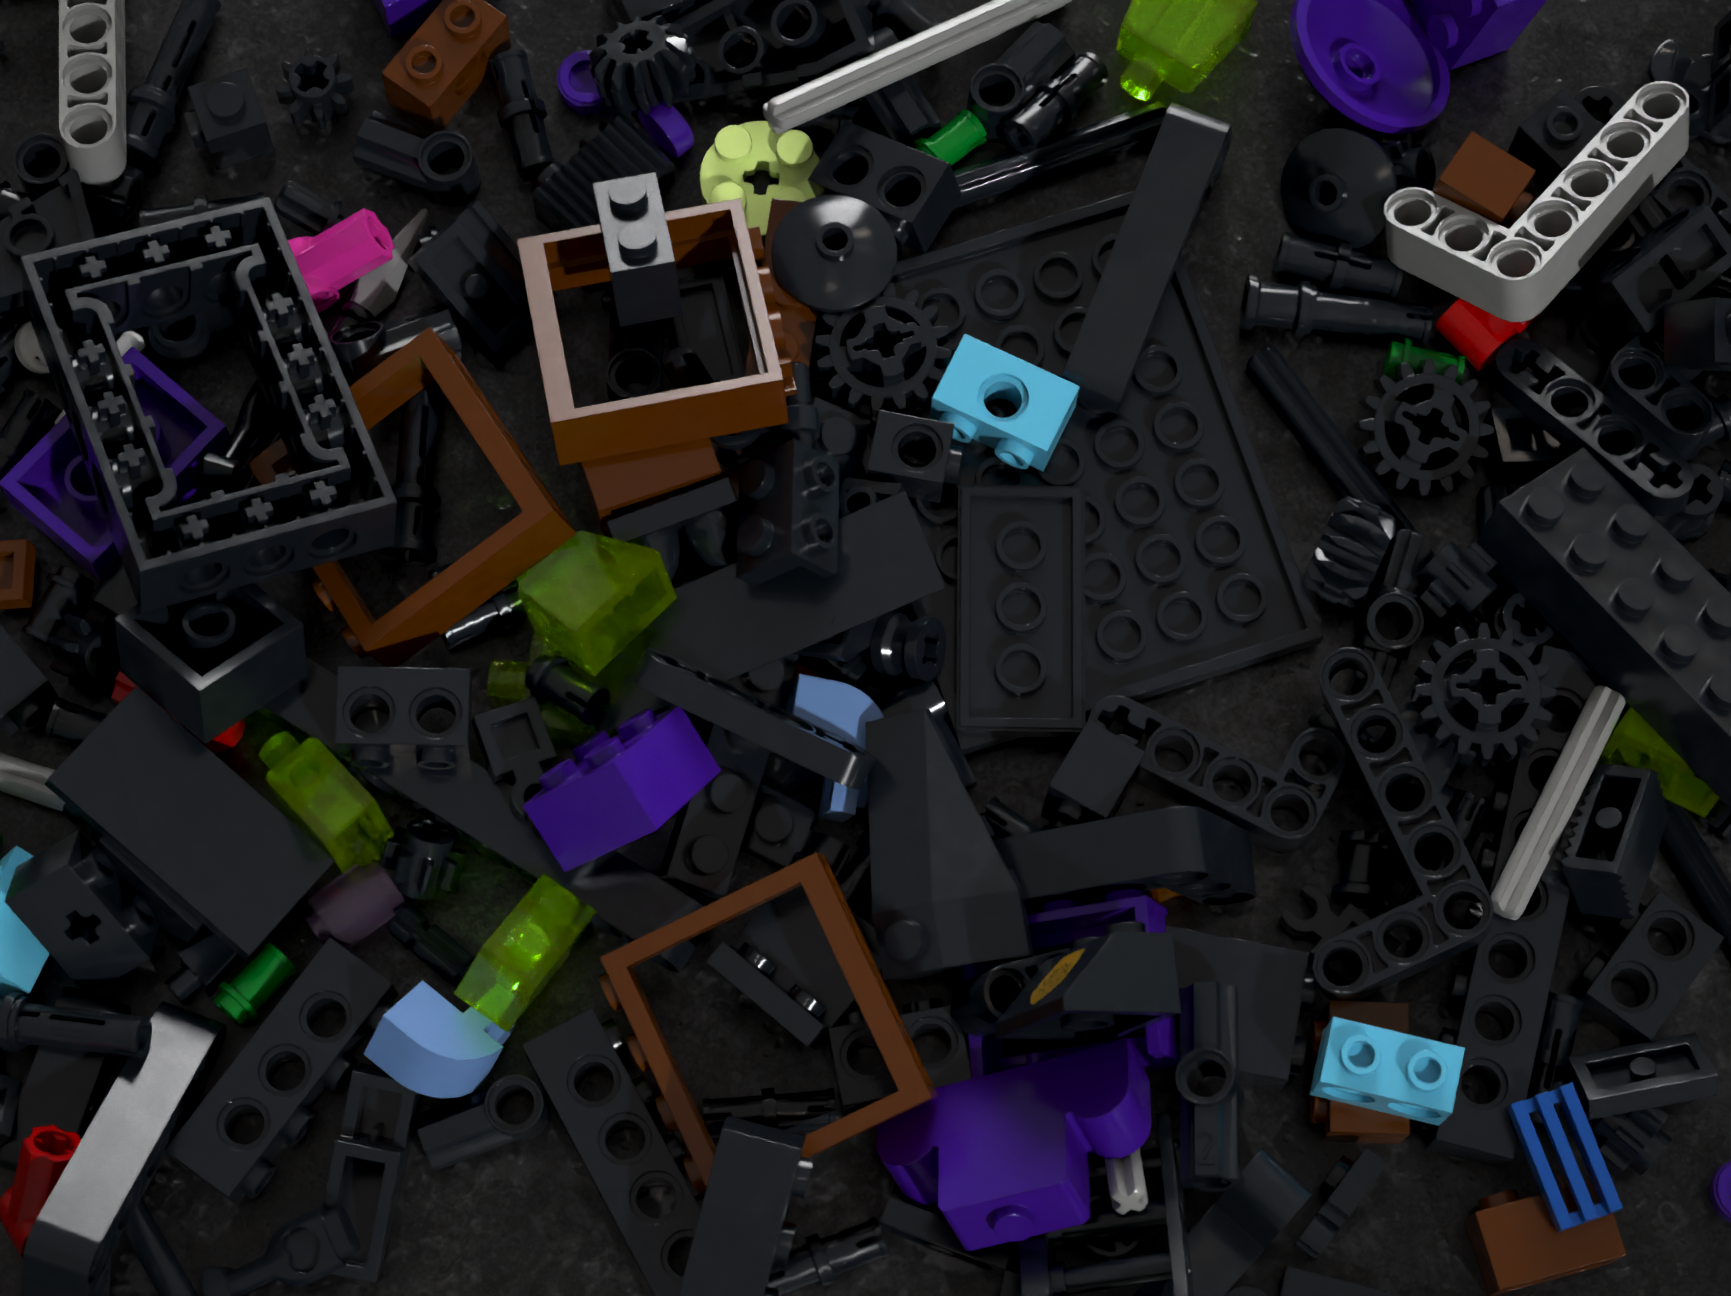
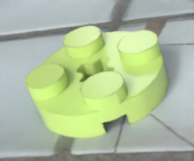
M751 121L740 125H729L721 129L716 135L714 144L707 150L701 164L700 192L703 205L741 198L747 228L759 227L762 243L765 244L772 198L804 202L815 197L808 178L820 159L813 149L811 139L804 132L793 130L792 128L780 134L775 133L770 129L768 121ZM758 170L769 171V175L777 178L779 181L778 185H768L766 194L763 195L755 194L753 184L744 182L747 176L755 175Z

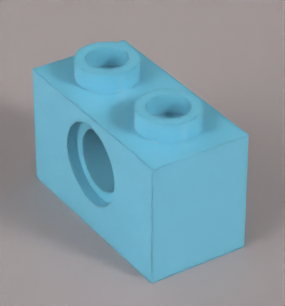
M964 334L932 397L930 419L954 423L953 439L965 443L971 442L974 439L995 449V455L1013 467L1027 469L1030 465L1044 471L1075 409L1080 386ZM994 399H1006L1012 402L1018 411L1010 417L1001 418L992 415L985 405Z

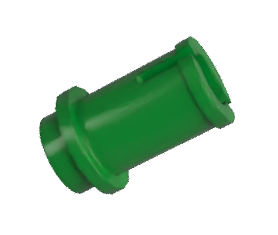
M962 109L953 119L927 139L919 137L914 140L912 148L944 160L952 166L975 147L986 142L987 138L985 136L987 134L979 119L969 110Z
M1405 337L1402 343L1390 342L1385 356L1382 375H1386L1395 382L1397 381L1395 365L1407 362L1413 369L1414 374H1417L1420 360L1433 359L1435 374H1439L1446 365L1454 364L1458 366L1455 382L1460 384L1465 367V356H1456L1413 346L1412 339Z
M267 942L263 949L229 983L221 981L217 985L220 992L213 998V1002L239 1027L248 1019L255 1022L259 1018V1014L256 1011L298 971L279 949Z

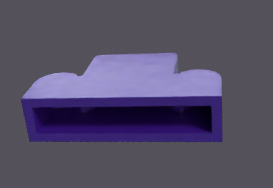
M1126 1039L937 1087L935 1090L938 1097L877 1125L876 1147L878 1156L902 1194L909 1202L917 1205H932L938 1202L940 1211L966 1250L973 1251L1006 1242L1022 1241L1031 1236L1081 1225L1088 1221L1090 1218L1089 1156L1092 1153H1097L1099 1157L1106 1159L1123 1158L1134 1153L1145 1143L1150 1135L1152 1125L1150 1080Z

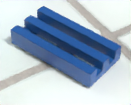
M1572 1082L1560 1086L1553 1091H1546L1535 1095L1533 1098L1525 1101L1521 1100L1512 1103L1507 1107L1556 1233L1615 1213L1623 1208ZM1560 1104L1600 1201L1598 1204L1594 1205L1554 1105ZM1539 1111L1578 1208L1576 1212L1568 1213L1529 1114Z

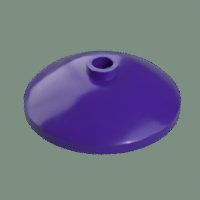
M1295 0L1290 14V35L1296 59L1310 85L1335 111L1360 126L1390 134H1405L1419 131L1428 126L1442 112L1450 93L1449 68L1440 51L1431 44L1426 27L1416 10L1405 0Z

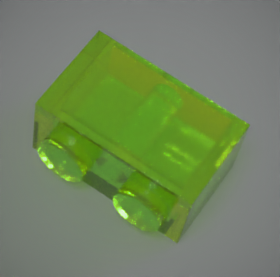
M543 873L483 945L454 992V995L508 1032L567 959L597 911Z

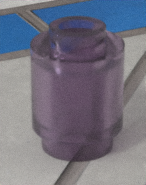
M373 859L364 867H361L358 863L306 899L313 911L306 915L304 920L322 945L329 938H332L349 950L394 917L393 909L405 900L381 865Z

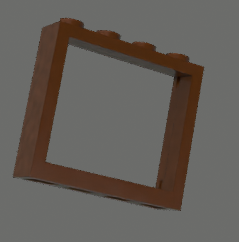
M741 198L665 212L676 269L731 259L758 374L580 408L574 407L553 291L610 281L600 225L517 239L559 466L789 423L786 397L797 395L790 356L778 358L776 350L786 348L782 320L779 310L767 312L766 305L775 303L771 274L768 265L756 266L755 260L764 259L761 232L759 227L747 228Z
M431 327L427 328L349 387L365 427L369 430L436 380L523 512L377 621L374 620L337 560L313 567L318 575V578L311 582L314 591L331 612L336 613L340 610L348 623L347 626L341 629L344 639L361 659L370 654L384 667L400 666L577 534L456 352ZM282 438L247 463L260 485L274 482V476L287 473L289 478L297 476Z
M816 852L600 957L606 973L599 976L603 992L614 1011L617 1012L624 1009L635 1032L627 1036L629 1048L636 1063L643 1072L650 1069L653 1071L662 1091V1094L655 1097L656 1106L668 1130L671 1133L680 1130L690 1152V1155L683 1158L684 1166L693 1186L699 1194L706 1192L716 1147L632 967L801 885L899 1090L805 1135L806 1139L801 1156L813 1157L938 1097L826 856Z

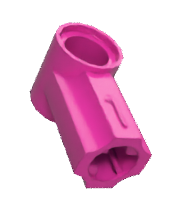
M365 208L315 237L304 236L288 240L318 314L329 309L339 300V289L393 259L392 250L395 248L388 229L379 221L375 212Z

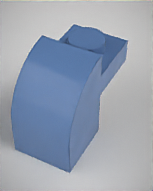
M799 674L791 681L784 705V710L826 729L865 750V722L884 718L875 702L856 687L835 680ZM824 777L819 818L843 823L856 814L857 807L864 808L868 800L867 778L859 790L846 787Z
M500 979L470 1008L462 1013L422 980L382 1016L364 1055L398 1083L416 1093L435 1098L465 1096L479 1089L484 1084L503 1049L502 1045L514 1030L515 1024L509 1020V1017L521 994L504 980Z

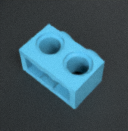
M1333 1016L1322 1032L1309 1095L1439 1126L1453 1112L1465 1048Z

